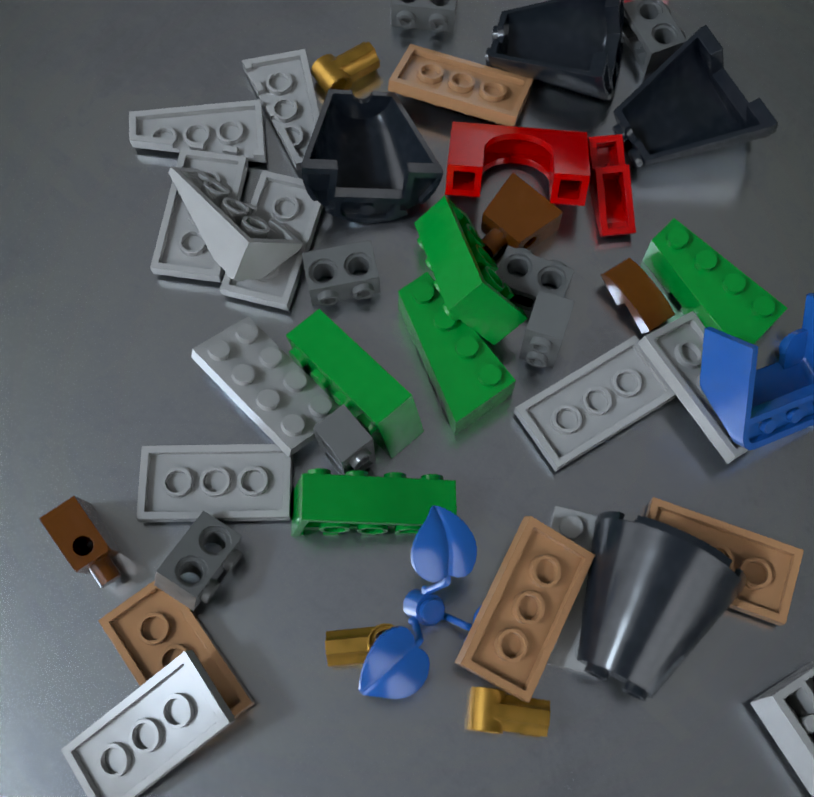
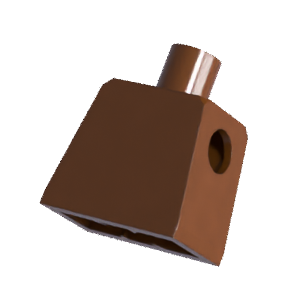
M513 172L483 212L481 230L486 234L481 239L485 245L483 249L491 258L502 248L506 251L507 246L530 250L559 229L563 211L553 203H550L548 199Z
M73 496L39 518L76 573L88 574L91 572L101 588L108 586L122 576L111 559L119 554L120 550L91 503ZM90 542H93V549L91 553L87 554V546Z

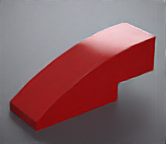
M623 135L588 137L590 163L589 190L600 237L635 234L636 226L629 164L625 165Z

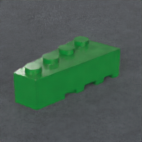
M446 196L442 197L414 223L419 235L417 242L427 255L425 263L435 276L436 280L433 281V284L443 297L444 303L442 307L445 313L453 321L461 320L491 344L496 345L528 318L522 308L515 306L509 301L514 294L508 284H503L500 277L495 273L498 267L483 249L485 245L467 214Z
M675 218L651 240L643 257V262L666 292L673 294L682 306L680 310L683 314L686 315L693 311L706 328L713 327L756 345L788 309Z
M426 272L398 290V309L414 346L420 354L424 369L435 388L440 405L446 413L454 436H456L510 398L513 394L516 380L477 332L461 320L453 321L445 313L442 307L444 303L443 297L435 288L433 278Z
M320 309L316 310L286 334L292 347L288 352L300 368L306 366L311 371L310 375L323 390L327 389L339 406L344 404L391 459L424 432L413 395Z
M310 469L308 473H302L292 492L291 537L305 536V529H319L323 532V536H339V533L348 532L350 528H357V532L362 535H377L387 533L388 527H395V534L397 535L417 534L433 505L445 508L457 515L456 480H443V476L439 474H426L421 476V479L407 478V475L401 472H390L384 474V477L369 476V472L362 470L348 471L346 475L331 474V471L328 469Z

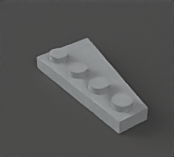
M301 49L242 60L243 68L259 99H261L262 105L296 170H302V161L319 117L306 50Z

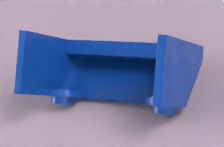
M814 293L806 294L802 328L791 332L782 339L779 345V362L757 370L758 346L713 327L704 328L700 373L701 390L733 442L747 450H755L814 425Z

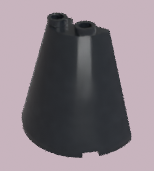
M548 0L502 11L498 25L493 27L492 45L486 50V65L602 100L612 99L618 85L622 61L623 43H621V27L624 26V0Z
M704 25L613 111L617 124L612 129L615 135H623V143L626 142L630 148V151H628L629 157L635 168L639 169L642 166L766 138L775 133L778 122L760 97L750 103L724 69L723 47L707 25Z
M329 89L302 161L303 183L313 202L317 200L325 207L327 213L339 219L356 223H380L403 217L408 214L407 209L417 203L423 205L429 200L442 180L443 168L396 93L372 91L367 98L359 99L353 95L352 90Z
M603 512L597 516L594 524L591 553L595 554V557L588 570L577 661L586 665L584 671L591 676L606 682L609 676H612L624 683L622 690L625 693L639 700L646 701L647 696L653 698L740 595L747 578L742 570L736 568L734 572L729 568L732 560L725 554L680 529L640 515L632 522L623 520L625 514L622 512Z

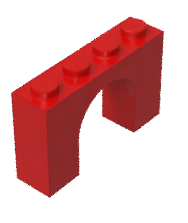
M452 121L445 195L480 197L482 175L487 169L499 164L516 163L533 167L541 171L548 178L550 203L585 206L590 180L587 132Z

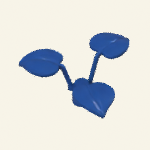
M436 505L431 506L428 516L417 532L412 544L411 562L414 570L424 580L437 582L430 586L423 585L421 589L411 590L404 599V612L409 617L408 623L413 628L415 638L406 627L396 626L384 631L376 639L366 656L359 679V692L365 696L401 699L413 695L423 686L429 673L430 661L427 653L419 648L424 641L420 623L425 626H434L443 619L467 631H470L473 625L446 613L443 600L433 594L449 586L451 576H467L473 570L477 558V544L473 533L460 517L445 508ZM481 606L476 610V612H475V614H474L473 623H474V621H475V618H476V616H477V614H478V612H479Z

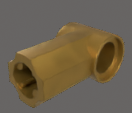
M364 41L337 57L332 54L321 56L313 63L311 74L326 94L329 89L350 90L354 81L380 68V60L372 44Z
M383 623L375 627L326 631L325 648L328 667L364 664L366 656L376 639L384 631L396 626Z
M471 687L466 729L495 734H503V731L519 733L520 735L547 737L551 713L550 700L531 698L528 703L513 695H507V692L503 690Z

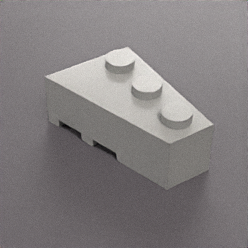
M812 661L752 700L750 704L810 795L814 797V661Z

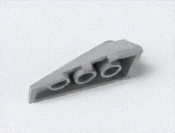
M170 166L168 173L213 259L225 270V274L229 278L236 281L262 279L301 249L303 243L282 224L274 219H270L267 223L255 215L257 209L249 202L243 203L237 199L230 198V190L201 170Z

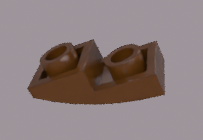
M630 257L601 274L616 304H626L642 334L650 332L675 315L656 284Z

